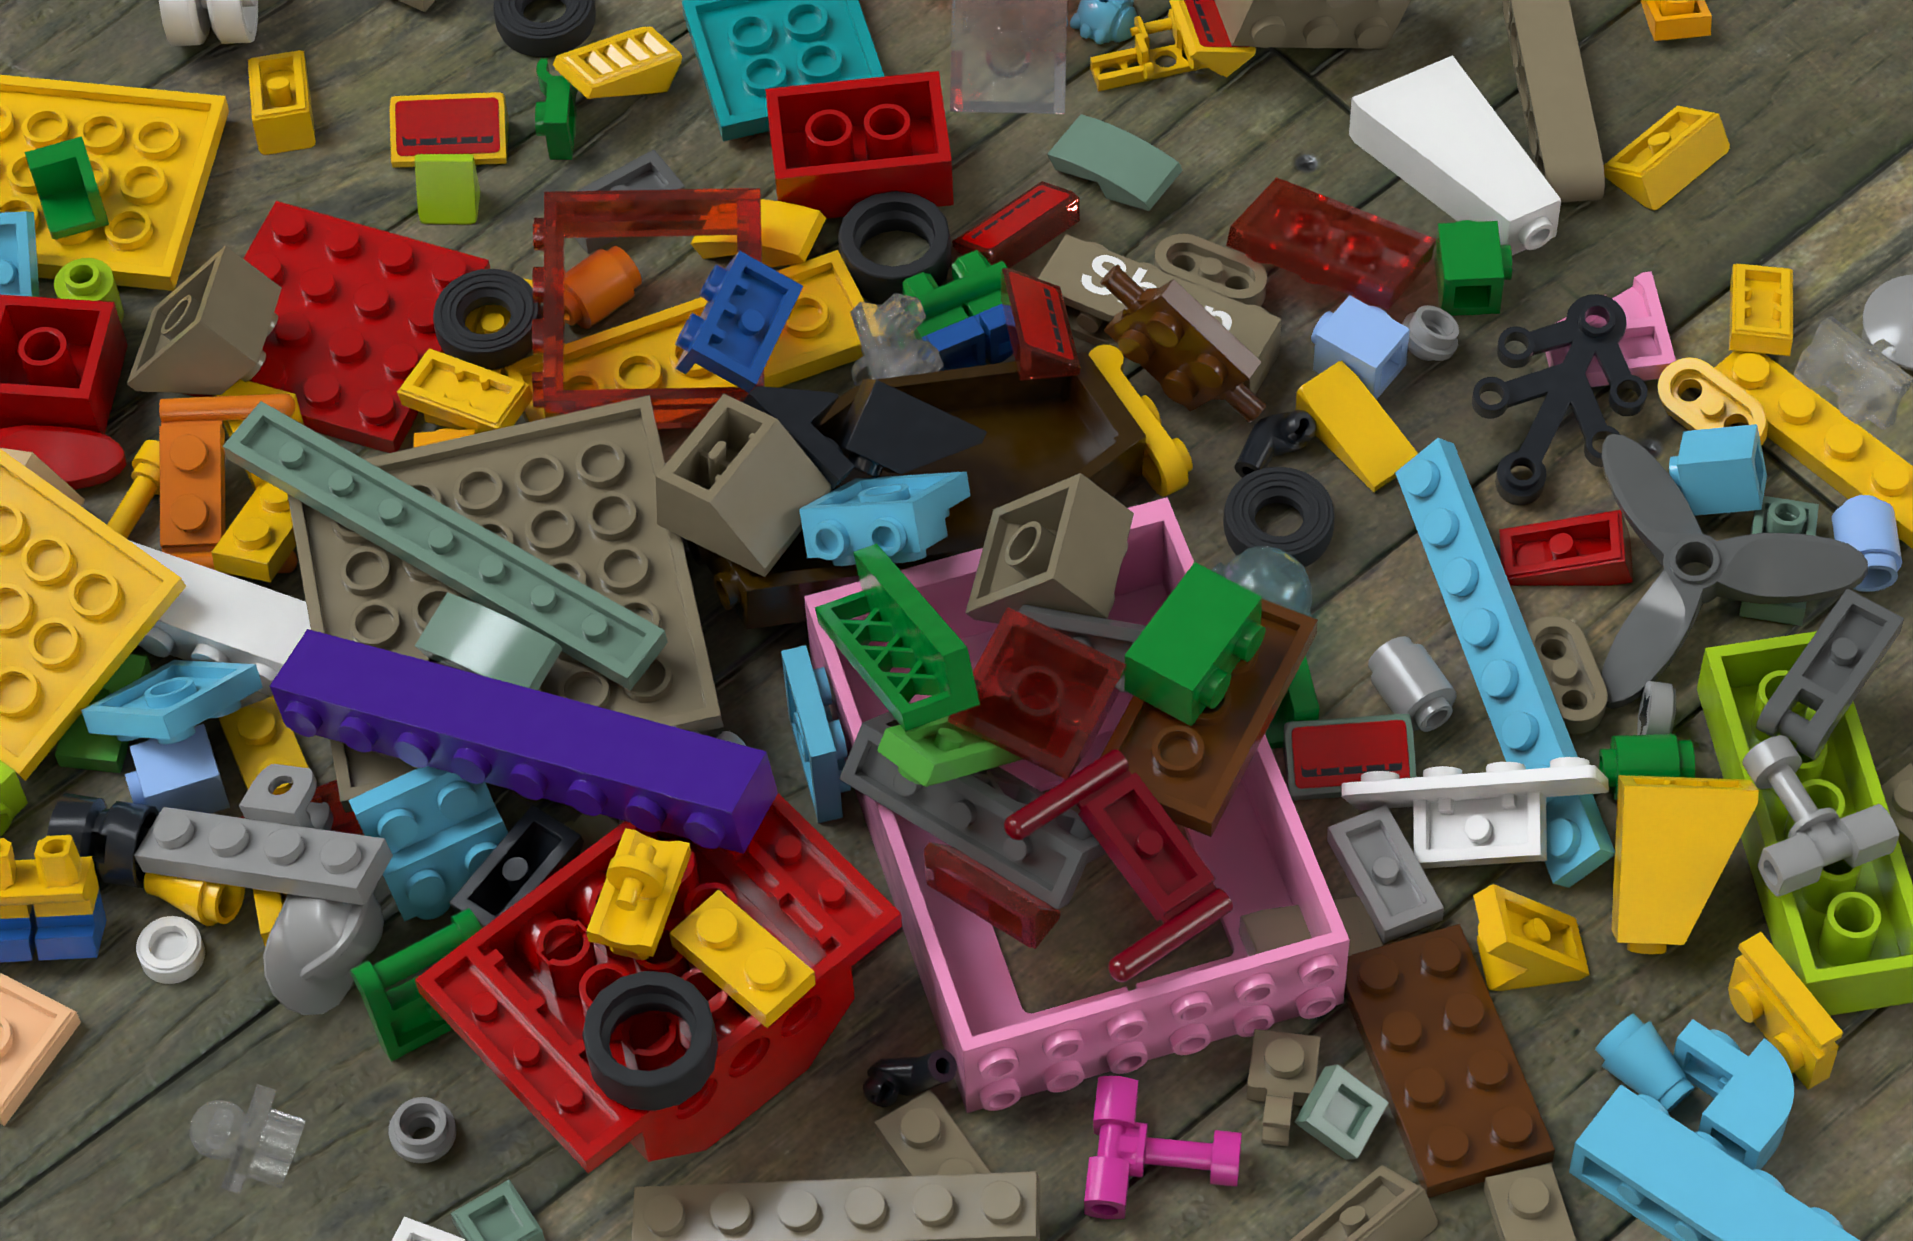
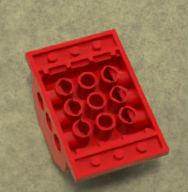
M778 793L744 854L721 847L715 849L705 848L685 837L663 831L647 832L637 828L630 822H622L418 976L415 982L418 992L589 1174L628 1142L648 1162L706 1151L807 1071L855 999L851 966L902 927V916L899 910ZM625 828L636 830L647 837L660 841L690 843L691 856L654 957L649 956V959L643 961L614 954L609 946L589 942L586 933L607 878L606 872L609 863L615 857ZM717 890H720L815 973L816 985L768 1028L763 1026L671 945L670 932ZM642 971L672 973L692 983L709 1003L718 1043L714 1071L702 1089L680 1105L657 1111L630 1109L608 1098L593 1080L582 1036L586 1012L599 992L620 977ZM648 1011L633 1015L618 1025L611 1035L609 1046L612 1057L617 1063L632 1070L653 1071L668 1067L684 1056L690 1047L692 1036L689 1025L684 1019L670 1012Z

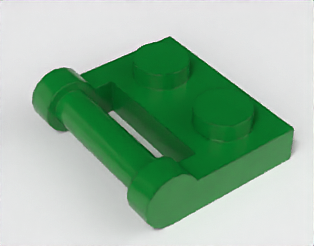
M470 908L452 916L451 925L374 965L367 960L350 969L351 976L362 996L379 1043L391 1062L452 1030L451 1026L418 992L415 982L417 977L387 992L385 989L441 960L481 930L482 927Z

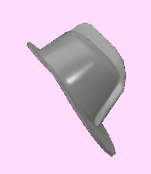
M374 890L366 905L287 894L286 900L268 936L263 954L265 978L272 994L286 1009L303 1016L318 1015L331 1010L342 1001L354 981L350 969L362 964L363 960L374 951L382 937L384 920L381 907L373 894Z

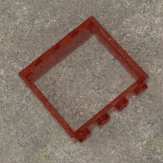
M760 188L544 192V218H534L533 224L534 251H544V266L533 267L532 271L534 303H544V319H532L533 355H543V371L532 372L533 408H544L545 418H550L650 395L657 429L696 428L723 394L743 402L749 393L739 387L565 390V238L737 235V253L740 250L762 263ZM764 370L755 387L764 386Z

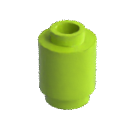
M81 258L69 262L59 270L54 280L57 298L114 302L120 322L122 323L124 318L123 304L112 270L106 263L94 258Z

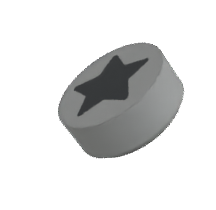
M1647 681L1640 701L1637 735L1672 734L1676 712V690L1672 684Z

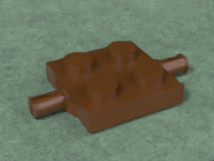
M1118 264L1103 277L1100 284L1104 285L1126 306L1124 310L1114 316L1104 331L1118 344L1120 351L1126 358L1140 364L1161 384L1164 393L1170 399L1182 404L1189 411L1198 408L1212 399H1225L1248 423L1254 421L1263 412L1266 403L1262 402L1243 384V382L1250 379L1261 364V361L1178 282L1173 279L1160 288L1142 289Z

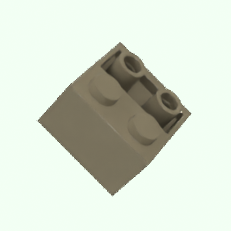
M723 394L656 475L657 525L765 577L802 531L799 509L831 492V484L778 419Z

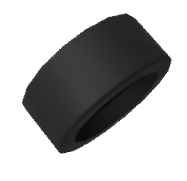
M900 191L878 193L856 203L843 218L838 234L839 252L861 296L867 300L891 306L903 305L905 303L903 300L902 283L905 279L924 272L932 275L938 287L947 279L951 264V242L948 223L939 208L929 200L917 194ZM896 230L914 233L925 239L930 246V249L923 257L910 264L899 266L876 264L863 257L860 248L868 239L883 232Z
M642 971L620 977L599 992L586 1012L582 1036L593 1080L608 1098L630 1109L657 1111L680 1105L700 1091L714 1071L718 1043L709 1003L692 983L672 973ZM648 1011L670 1012L686 1021L692 1036L690 1047L684 1056L668 1067L653 1071L632 1070L617 1063L612 1057L609 1046L611 1035L618 1025L633 1015Z

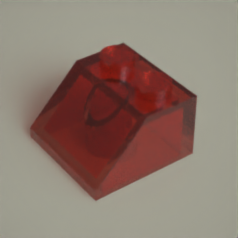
M1007 607L973 670L980 705L950 715L948 722L1063 779H1067L1084 758L1098 735L1120 692L1127 664Z

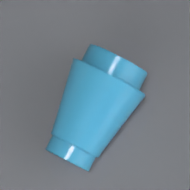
M1634 1013L1611 1030L1595 1048L1597 1053L1605 1060L1602 1064L1605 1070L1638 1094L1648 1095L1660 1102L1668 1113L1694 1089V1086L1686 1079L1685 1073L1652 1022L1649 1021L1644 1024Z

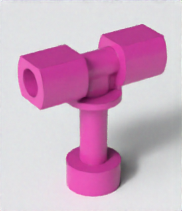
M1122 1076L1098 1077L1093 1126L1094 1134L1099 1135L1097 1156L1089 1157L1084 1199L1085 1215L1101 1219H1124L1126 1215L1129 1177L1143 1178L1145 1164L1210 1170V1184L1237 1187L1242 1132L1215 1130L1213 1143L1147 1137L1148 1123L1135 1122L1138 1102V1080Z

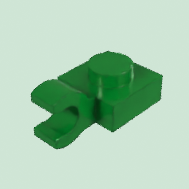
M541 58L537 63L536 72L539 88L546 96V102H536V135L546 136L550 160H572L577 120L575 101L578 90L562 75H551L548 58Z

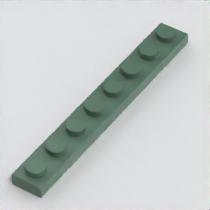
M262 401L259 402L223 445L228 460L480 605L519 622L557 642L563 648L562 652L630 691L668 643L665 630Z

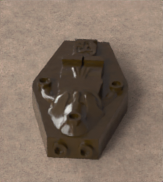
M1087 352L1074 353L1073 360L1058 355L875 379L987 431L981 444L903 474L889 473L883 470L880 477L967 472L970 497L949 508L950 515L945 518L948 536L927 548L926 557L911 562L894 563L900 570L983 548L993 509L1079 473L1083 474L1112 497L1142 475L1146 435ZM861 385L852 388L839 397L821 423L815 427L823 436L836 441ZM843 452L844 456L848 459L849 454ZM852 469L841 486L855 478H869L870 476ZM803 529L765 577L687 540L690 552L696 563L700 566L707 564L714 575V586L720 602L727 610L735 609L746 629L805 622L807 618L804 596L860 581L856 564L836 566L833 565L832 560L807 558Z

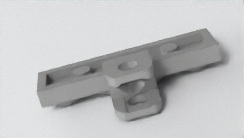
M280 764L267 766L258 774L239 804L245 818L163 807L134 854L142 871L146 873L358 905H366L393 857L385 838L330 831L334 815L328 803L310 802L317 787V780L312 770ZM282 784H293L291 789L284 794H272Z

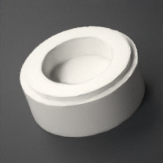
M178 916L162 917L151 922L142 930L136 944L137 956L146 975L152 980L163 984H175L189 979L200 969L205 958V947L199 930L191 921Z

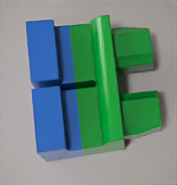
M975 250L958 257L952 264V278L954 281L938 287L932 275L924 272L907 278L902 283L903 300L908 313L909 337L928 372L986 365V359L990 364H997L1036 348L1027 344L1024 340L1009 271L1004 261L991 265L979 251Z

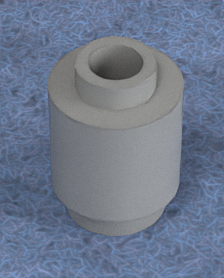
M1402 636L1386 642L1373 653L1368 662V667L1372 672V684L1393 714H1410L1413 731L1419 729L1424 732L1434 730L1450 718L1457 692L1423 645L1414 644L1409 637Z

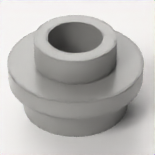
M1421 306L1416 312L1408 314L1402 322V325L1410 329L1408 349L1420 359L1444 361L1451 358L1458 347L1457 336L1459 334V326L1450 314L1438 307Z
M417 1097L404 1102L397 1109L389 1124V1138L394 1151L401 1158L413 1163H428L441 1158L450 1150L456 1138V1124L451 1111L444 1104L431 1098ZM422 1127H430L435 1130L427 1138H412L414 1132Z

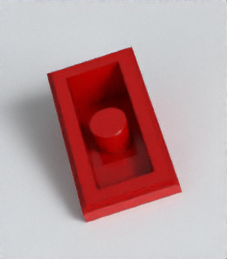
M1621 510L1499 529L1501 564L1510 586H1612L1633 583L1630 534Z

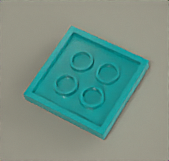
M682 0L683 16L723 142L770 131L765 89L884 77L859 0Z

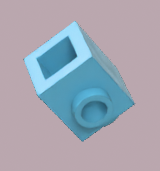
M1757 424L1683 431L1679 455L1670 457L1669 474L1683 493L1694 516L1762 509L1767 472Z

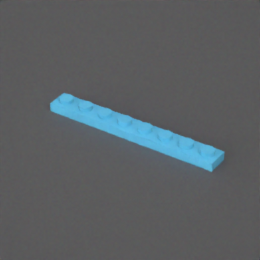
M1437 438L1396 471L1395 474L1506 762L1524 764L1526 769L1550 768L1551 760L1562 757H1578L1456 447L1454 443ZM1593 794L1546 797L1547 861H1545L1553 884L1570 888L1613 857L1615 849Z

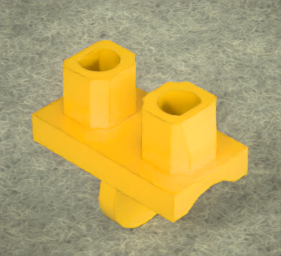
M625 828L615 857L609 863L606 872L607 878L586 931L588 941L609 946L614 954L642 961L649 959V956L654 957L691 856L690 843L660 841L647 837L636 830Z

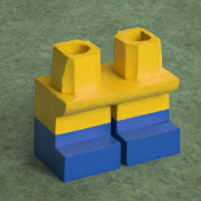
M71 835L46 836L37 842L34 852L35 859L15 860L12 842L7 841L5 838H0V962L32 961L35 949H37L38 960L97 958L107 919L92 856L80 857Z

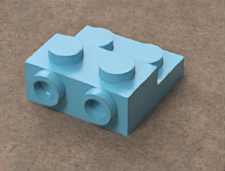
M967 472L855 478L799 509L807 558L832 560L833 565L836 566L854 565L856 562L853 552L874 544H878L893 563L911 562L926 557L927 548L948 536L945 518L950 515L949 508L970 497Z
M429 766L417 768L348 800L364 835L385 838L393 857L387 865L383 877L404 922L416 916L420 919L429 920L443 915L449 909V902L508 834L485 782L481 784L471 783L462 779L457 774Z

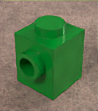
M1462 220L1455 223H1438L1434 262L1440 309L1446 311L1451 316L1500 314L1504 280H1511L1512 251L1510 244L1500 245L1498 221L1475 222L1472 220Z

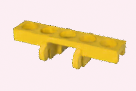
M1169 9L1168 18L1144 23L1140 16L1134 17L1135 27L1130 28L1131 35L1135 36L1134 48L1090 57V69L1098 91L1207 68L1189 57L1172 9ZM1171 30L1175 40L1174 45L1149 50L1150 38L1148 34ZM1161 56H1170L1176 60V63L1171 67H1161L1155 61ZM1131 63H1139V66L1128 68ZM1106 68L1118 69L1116 71L1100 74Z

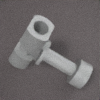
M1779 735L1768 738L1753 747L1744 757L1742 764L1756 787L1760 789L1773 787L1796 823L1789 831V839L1763 848L1758 863L1759 871L1766 885L1775 896L1779 897L1818 882L1823 867L1844 859L1854 868L1894 851L1899 838V832L1891 815L1882 805L1877 804L1841 819L1833 808L1818 810L1795 774L1802 764V759L1787 736Z

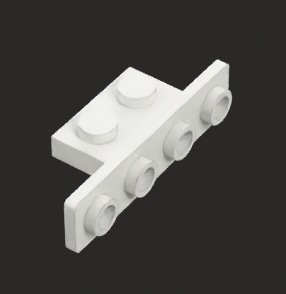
M1579 757L1556 758L1550 761V768L1526 769L1524 764L1517 762H1496L1488 764L1486 772L1462 774V770L1459 768L1439 766L1423 770V777L1401 779L1400 775L1394 772L1372 771L1363 773L1360 782L1342 783V798L1358 810H1373L1387 805L1388 808L1413 807L1414 855L1422 869L1547 861L1546 797L1609 792L1608 778L1595 765H1590L1589 760Z

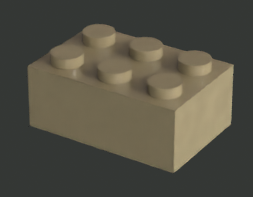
M1411 0L1214 1L1232 46L1387 49Z

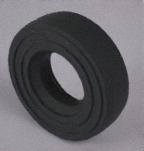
M494 0L495 24L501 38L510 48L527 56L553 57L569 52L588 38L595 24V0H560L566 6L565 13L556 20L543 23L529 21L523 15L525 7L536 0Z
M481 269L456 278L443 289L435 303L433 323L437 340L447 355L488 370H495L510 366L531 352L540 338L542 312L536 293L522 277L500 269ZM500 305L510 312L511 318L509 323L503 329L494 333L476 334L465 325L469 313L481 306Z
M1268 467L1246 475L1235 484L1225 503L1223 526L1230 548L1243 562L1259 570L1286 573L1305 568L1323 555L1333 536L1335 514L1329 493L1317 479L1293 468ZM1284 503L1291 505L1299 511L1303 523L1296 532L1290 535L1272 536L1263 532L1257 526L1255 516L1261 508L1268 504Z

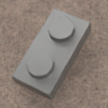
M1387 805L1328 827L1327 841L1354 891L1360 897L1383 944L1443 920L1444 907Z

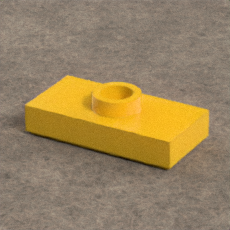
M1733 264L1730 280L1729 350L1790 356L1793 342V270L1789 268Z
M430 348L397 391L403 406L466 429H475L476 433L514 426L534 398L530 385Z

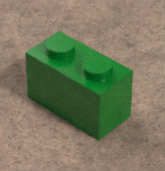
M1194 562L1126 652L1124 691L1192 726L1206 706L1214 709L1221 702L1231 681L1230 673L1241 659L1246 662L1250 661L1258 651L1266 632V628L1261 625L1262 597Z

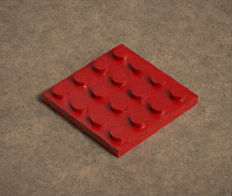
M275 201L243 258L282 288L274 311L278 315V321L274 329L266 337L262 349L266 353V359L260 370L249 381L296 394L304 426L315 432L387 453L397 452L419 413L417 410L403 406L397 391L429 348L446 354L437 340L434 329L433 314L435 303L443 289L456 278L472 271L490 269L489 260ZM187 394L193 397H213L207 394Z

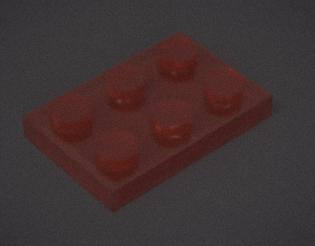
M1276 177L1230 226L1226 246L1245 253L1249 259L1255 262L1273 264L1298 274L1308 283L1326 285L1349 294L1368 306H1379L1389 310L1431 261L1436 239Z

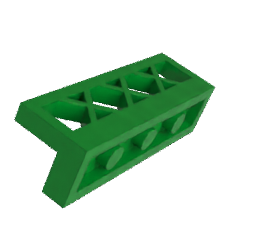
M878 544L854 551L853 554L862 591L815 607L818 624L905 731L980 705L968 648ZM870 613L865 620H850ZM871 641L889 642L886 647L868 646ZM892 668L911 669L909 673L890 672ZM915 695H931V697L909 704Z

